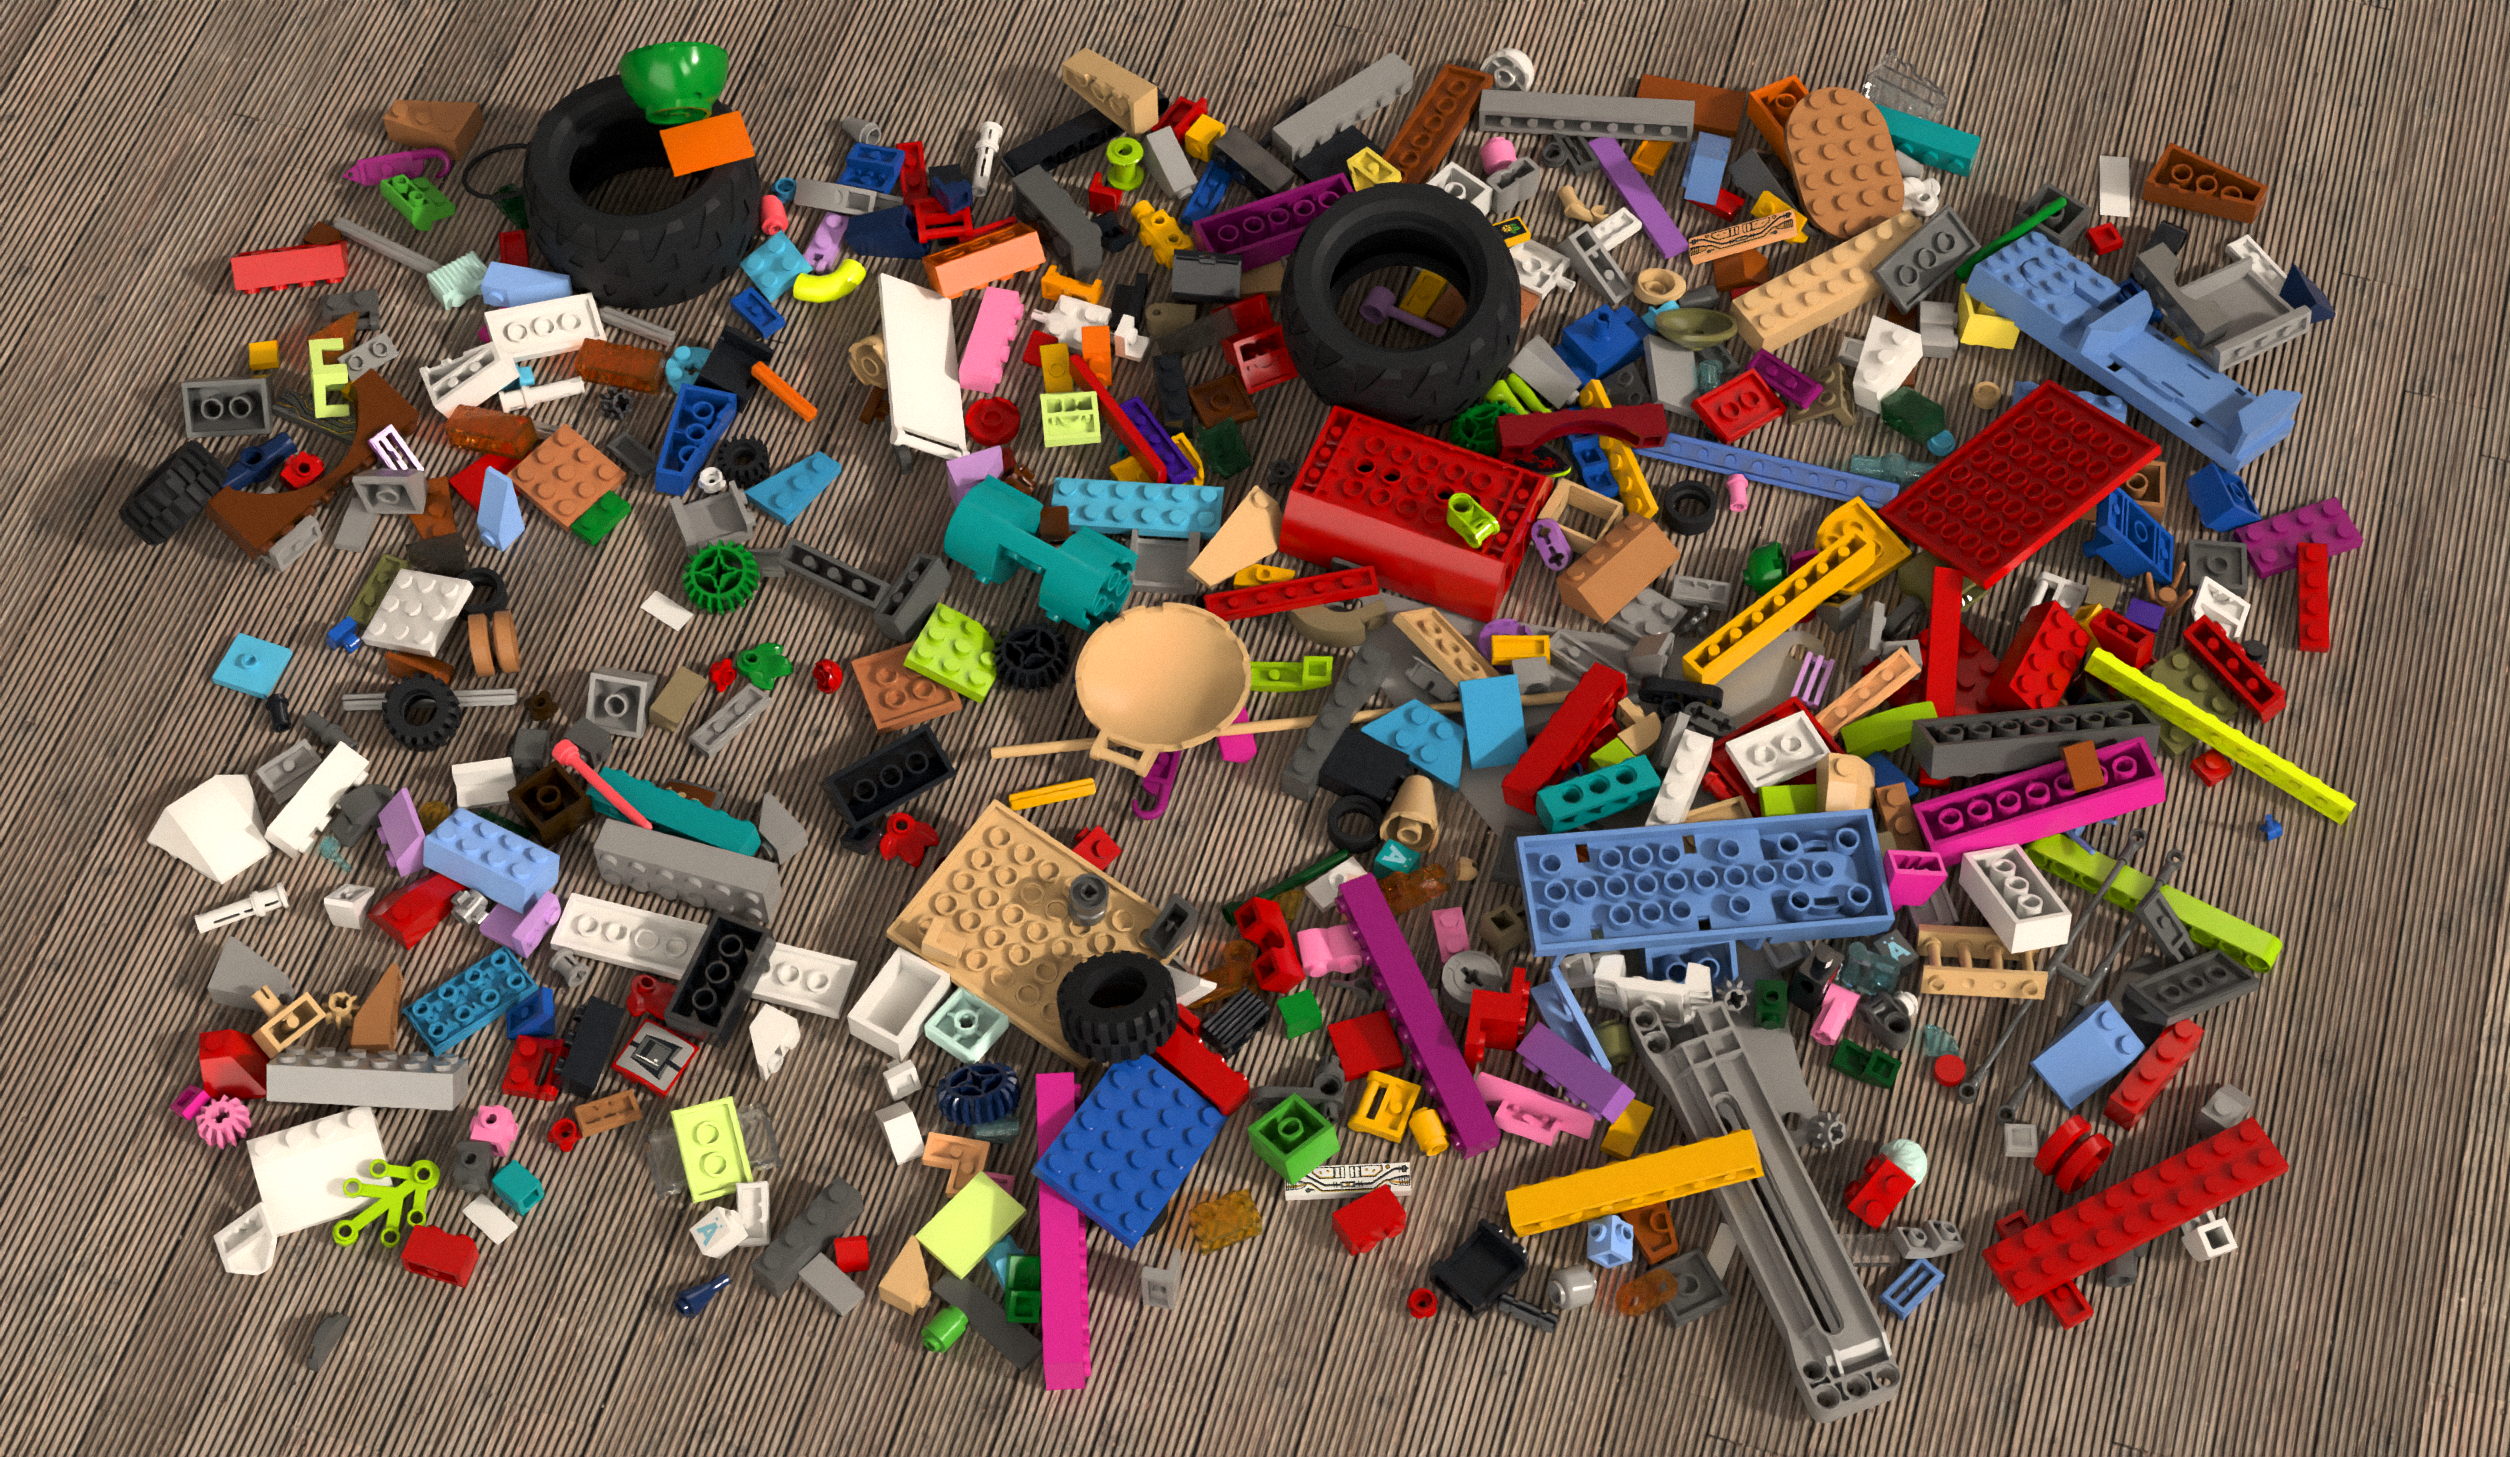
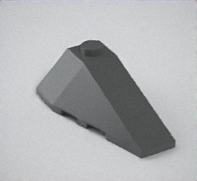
M1750 148L1727 168L1732 174L1731 180L1735 186L1744 190L1758 200L1763 191H1769L1806 217L1798 202L1799 198L1796 189L1787 182L1791 177L1773 151ZM1808 219L1801 229L1808 236H1819L1822 233Z

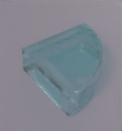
M1925 1024L1924 1037L1927 1057L1947 1054L1958 1056V1045L1950 1033L1938 1026Z

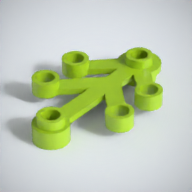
M375 1159L370 1163L369 1172L374 1179L380 1180L387 1176L406 1180L398 1187L364 1184L357 1178L347 1179L343 1184V1192L348 1198L354 1199L361 1196L380 1200L351 1221L341 1220L337 1222L332 1231L336 1244L342 1247L352 1246L358 1239V1231L389 1209L386 1229L381 1233V1242L387 1248L396 1247L400 1242L399 1225L403 1200L413 1191H415L413 1209L407 1215V1222L410 1227L414 1228L416 1224L411 1221V1216L418 1213L422 1215L423 1220L417 1225L424 1226L426 1223L425 1206L427 1193L438 1184L440 1179V1171L437 1165L430 1160L416 1161L411 1167L390 1165L383 1159ZM381 1164L385 1167V1171L382 1174H375L373 1167ZM421 1170H427L430 1176L426 1180H421L418 1177V1173ZM355 1183L359 1186V1189L355 1193H349L347 1186ZM349 1227L352 1232L348 1237H342L339 1234L341 1228ZM387 1233H395L397 1239L392 1243L386 1242L384 1237Z

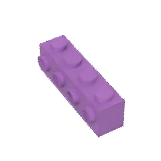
M1539 1021L1516 1049L1524 1058L1521 1063L1534 1074H1537L1539 1070L1545 1075L1542 1079L1556 1090L1562 1086L1566 1089L1564 1095L1576 1105H1579L1581 1101L1587 1105L1585 1111L1599 1122L1604 1117L1614 1124L1636 1096L1622 1081Z

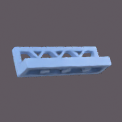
M1559 967L1550 969L1549 982L1530 988L1529 997L1544 1025L1611 1073L1612 1066Z

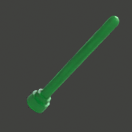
M2058 197L1974 253L1953 272L1960 282L1971 276L1970 273L1976 264L1993 255L2065 207L2067 204L2066 198Z

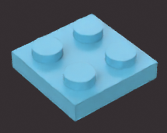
M782 230L740 262V266L770 303L791 288L800 273L808 274L813 270Z

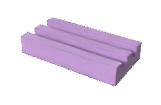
M1808 651L1790 698L1795 695L1798 697L1809 666L1813 664L1815 666L1802 698L1798 697V699L1805 707L1817 711L1836 660L1831 658L1829 661L1824 660L1825 656L1819 655L1817 658L1813 656L1812 652ZM1822 667L1826 670L1814 702L1809 701V697Z

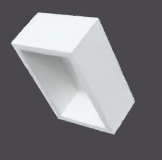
M898 947L847 1015L850 1034L902 1061L925 1030L924 1025L951 995L950 974Z

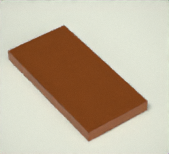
M1642 74L1636 98L1695 101L1693 130L1736 138L1746 92Z

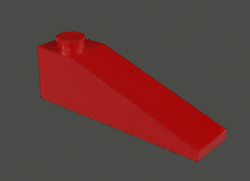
M434 871L387 894L366 913V916L405 949L410 950L451 913L454 904L450 900L458 891L464 892L466 890L469 892L471 889Z

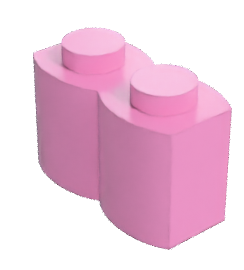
M1347 924L1328 929H1307L1297 933L1296 946L1304 975L1322 977L1331 971L1347 974L1362 967L1363 961L1359 952L1361 949L1357 939L1353 940L1351 938Z

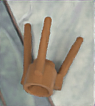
M2185 561L2180 563L2171 586L2158 590L2156 594L2154 592L2151 572L2146 573L2149 596L2147 602L2166 608L2163 617L2170 615L2175 617L2178 609L2193 593L2192 589H2188L2178 600L2176 589L2186 566Z

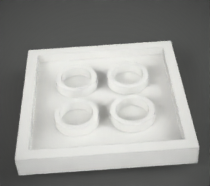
M401 568L361 639L366 645L435 658L474 586L469 580Z

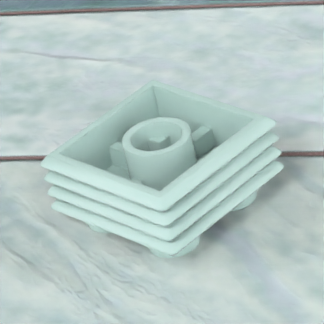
M959 987L924 1025L925 1036L963 1063L975 1064L1008 1029L1009 1019L1007 1015L963 987ZM970 1024H972V1026L969 1027V1028H962V1027H961L962 1025L968 1027Z

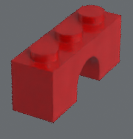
M1253 896L1233 912L1242 938L1255 942L1263 953L1251 963L1260 989L1286 994L1305 979L1278 902Z

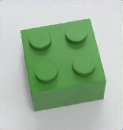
M1293 1093L1247 1128L1254 1152L1292 1186L1340 1150L1334 1126L1296 1093Z

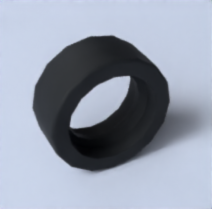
M1693 480L1680 481L1672 485L1665 493L1662 515L1665 523L1671 530L1683 535H1698L1709 530L1715 522L1718 501L1714 491L1704 483ZM1689 498L1703 503L1707 510L1701 516L1687 517L1679 514L1673 508V505L1681 499Z
M485 567L472 568L456 577L469 580L474 587L489 586L496 590L495 596L487 603L481 605L465 603L459 613V616L464 621L468 622L469 615L484 613L488 620L492 621L495 611L506 608L508 594L502 577L496 571Z
M1350 795L1342 797L1332 805L1328 813L1327 832L1330 841L1336 848L1340 850L1346 849L1352 854L1370 851L1381 840L1380 825L1384 819L1381 808L1374 800L1366 796ZM1360 813L1372 820L1373 828L1364 835H1348L1339 829L1338 820L1346 814Z

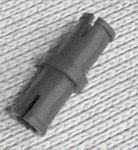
M315 710L309 712L304 718L303 725L320 736L321 742L327 746L332 745L336 747L342 741L355 752L358 751L360 744L341 731L342 728L337 723H330Z

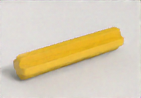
M1088 777L1012 793L1008 796L1011 810L1016 811L1092 795L1096 793V787L1093 778Z

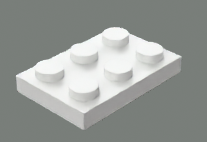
M1803 710L1728 741L1725 744L1726 752L1753 794L1758 793L1760 787L1774 786L1815 769L1816 763L1830 752Z

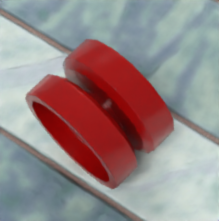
M2079 1114L2072 1116L2051 1135L2033 1162L2034 1167L2044 1176L2048 1177L2056 1174L2054 1183L2067 1196L2078 1191L2093 1177L2106 1161L2114 1146L2101 1133L2090 1136L2092 1126Z

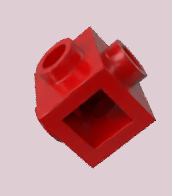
M303 450L298 456L293 454L287 459L283 465L285 469L280 473L279 482L289 491L310 486L323 479L324 464L316 455L312 453L308 455Z

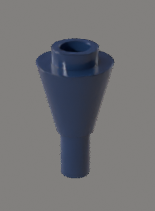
M722 1273L709 1283L705 1282L676 1292L674 1304L677 1311L683 1317L688 1316L690 1319H694L715 1296V1293L731 1283L730 1278L726 1273Z

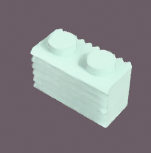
M471 251L470 254L466 253L465 256H461L460 259L457 258L456 261H452L450 264L447 263L441 269L438 268L431 274L428 273L427 280L431 292L442 307H444L445 311L452 307L462 306L466 300L477 294L482 295L480 285L488 268L477 254Z

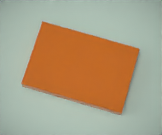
M740 110L659 131L674 177L755 156Z

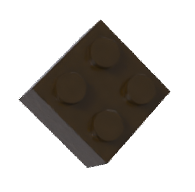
M557 760L507 791L513 812L545 849H548L595 818L589 796Z

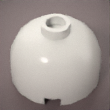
M1499 49L1487 57L1480 68L1481 72L1493 74L1494 83L1489 90L1528 92L1534 81L1532 62L1525 53L1518 49Z

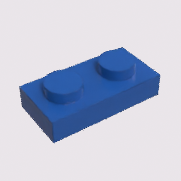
M752 286L730 300L731 308L763 339L786 326L785 318Z

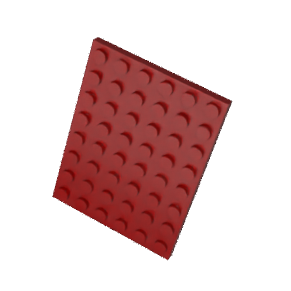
M2047 379L1882 507L1877 513L1884 523L1953 569L1960 570L1965 577L1987 591L2159 456L2162 451L2158 443L2052 380Z

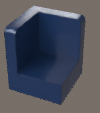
M937 176L931 178L933 195L950 216L973 204L972 186L966 179L959 183L954 180L944 185Z

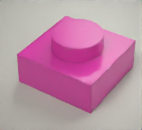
M189 1084L169 1108L178 1116L191 1121L193 1117L201 1114V1106H206L205 1104L211 1097L204 1090Z

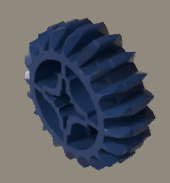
M990 1060L985 1063L976 1061L975 1064L969 1065L965 1063L964 1067H954L953 1072L945 1073V1078L939 1080L936 1097L939 1110H941L943 1116H946L947 1121H954L956 1125L965 1123L967 1127H970L972 1124H978L980 1127L983 1123L992 1124L994 1120H1004V1115L1012 1114L1013 1109L1018 1107V1101L1021 1099V1089L1018 1077H1016L1015 1071H1011L1010 1066H1002L1001 1062L992 1064Z

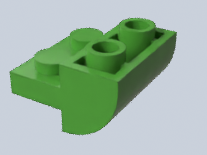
M404 174L381 180L380 191L382 196L420 231L431 230L432 221L455 214L456 206L424 176L409 180Z

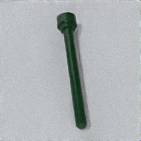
M1341 849L1254 896L1271 901L1346 861L1349 858V852L1346 849ZM1249 899L1243 902L1232 900L1221 906L1222 914L1231 927L1237 926L1233 912Z

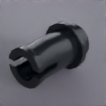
M280 693L270 695L265 706L270 711L272 729L278 733L286 732L292 727L287 709L289 700Z

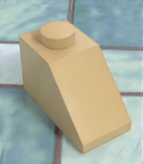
M911 1235L878 1285L881 1300L912 1316L915 1315L919 1307H925L931 1296L918 1238Z

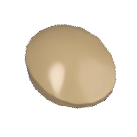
M1649 268L1639 274L1633 290L1635 296L1642 302L1660 305L1681 298L1686 291V282L1683 277L1673 271Z

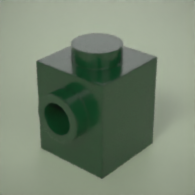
M1756 980L1753 991V1027H1762L1767 1030L1784 1028L1787 1017V981Z

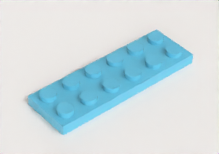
M1055 477L1051 507L1067 506L1069 508V527L1071 531L1079 532L1082 525H1085L1098 533L1132 535V529H1138V534L1143 536L1189 538V532H1201V539L1212 540L1221 528L1224 487Z

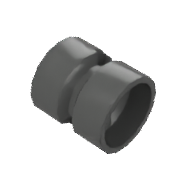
M1088 873L1076 877L1071 883L1068 913L1071 919L1078 925L1094 926L1104 919L1108 906L1109 888L1103 878Z

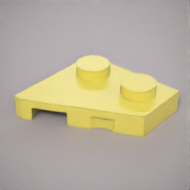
M1365 147L1346 160L1355 192L1373 187L1374 184L1399 182L1402 180L1401 172L1369 147Z

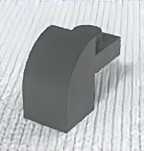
M367 784L352 790L338 803L342 811L330 828L345 847H354L369 826H382L378 814L395 795L387 785Z

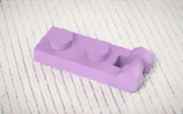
M829 211L826 212L807 251L802 255L813 268L812 271H815L817 275L828 274L845 241V231L847 230L848 220L851 217Z

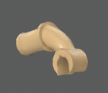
M1566 185L1558 190L1557 196L1564 206L1566 217L1588 222L1592 227L1608 218L1609 214H1604L1605 206L1595 205L1591 210L1585 208L1583 202L1577 198L1572 186Z

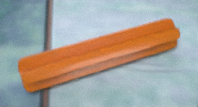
M758 361L752 366L751 374L805 421L810 422L817 416V408L766 364Z

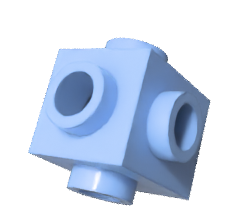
M1604 1215L1601 1219L1588 1223L1587 1258L1607 1269L1632 1261V1225L1621 1220L1616 1215Z

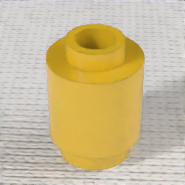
M1423 1107L1412 1113V1118L1408 1124L1420 1149L1425 1151L1427 1156H1433L1446 1150L1449 1147V1135L1437 1111Z

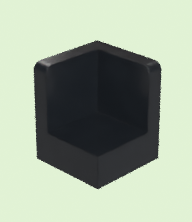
M2084 671L2067 690L2068 706L2110 702L2108 684Z

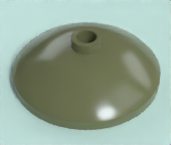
M1676 308L1659 313L1655 317V328L1662 336L1675 344L1684 346L1688 350L1699 351L1703 348L1716 346L1732 338L1738 331V322L1732 316L1716 310Z

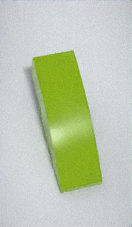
M1926 701L1871 715L1841 728L1848 754L1865 759L1876 750L1879 752L1885 749L1891 753L1911 742L1913 720L1938 718L1933 702Z

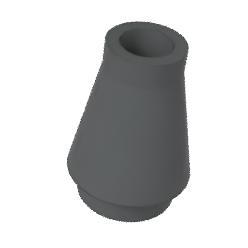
M1706 283L1677 299L1680 308L1713 310V307L1719 306V299L1714 284L1708 286Z

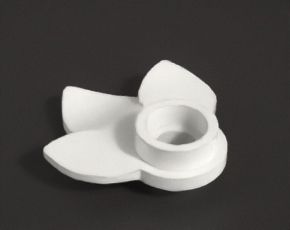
M1915 177L1902 178L1905 195L1901 212L1909 209L1910 211H1915L1920 216L1932 215L1939 204L1937 195L1940 192V184L1933 178L1926 179L1923 182Z

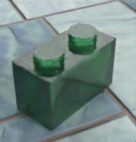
M1906 385L1880 401L1883 423L1920 446L1946 430L1943 407Z

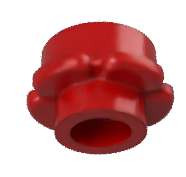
M1416 1289L1407 1298L1406 1306L1411 1310V1315L1417 1319H1422L1423 1317L1430 1318L1437 1311V1297L1429 1289ZM1424 1302L1425 1306L1421 1307L1419 1304Z

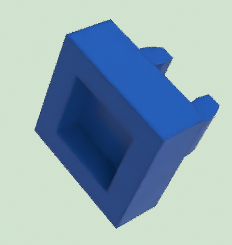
M348 615L327 633L326 644L333 651L342 645L347 652L353 653L359 648L358 643L360 642L359 638L355 635L357 623Z

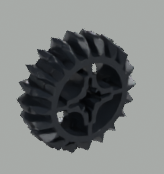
M1022 620L1020 627H1015L1011 624L1010 632L1002 630L1001 638L995 640V648L991 652L996 655L993 658V662L996 663L998 680H1003L1006 687L1013 685L1015 692L1024 688L1026 694L1029 693L1030 689H1036L1040 693L1043 686L1050 690L1052 682L1060 683L1061 675H1066L1067 666L1070 663V655H1068L1069 646L1065 643V637L1063 634H1058L1056 627L1048 629L1046 621L1041 626H1037L1035 620H1033L1031 625H1026ZM1042 647L1047 648L1053 655L1047 654V651L1042 649ZM1008 658L1014 660V663H1016V664H1018V665H1020V666L1017 667V666L1013 665V664L1008 660Z

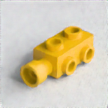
M1147 200L1138 202L1132 208L1131 215L1140 223L1139 239L1145 247L1151 246L1154 250V258L1159 265L1165 264L1170 270L1173 268L1174 249H1194L1191 238L1187 234L1184 235L1175 218L1169 217L1164 209L1155 212V209Z

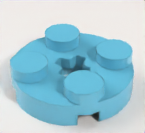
M680 346L674 351V355L666 363L665 375L667 382L676 394H679L682 383L694 385L700 372H694L693 375H689L688 371L691 369L701 371L712 352L711 350L701 347L688 348L687 346Z

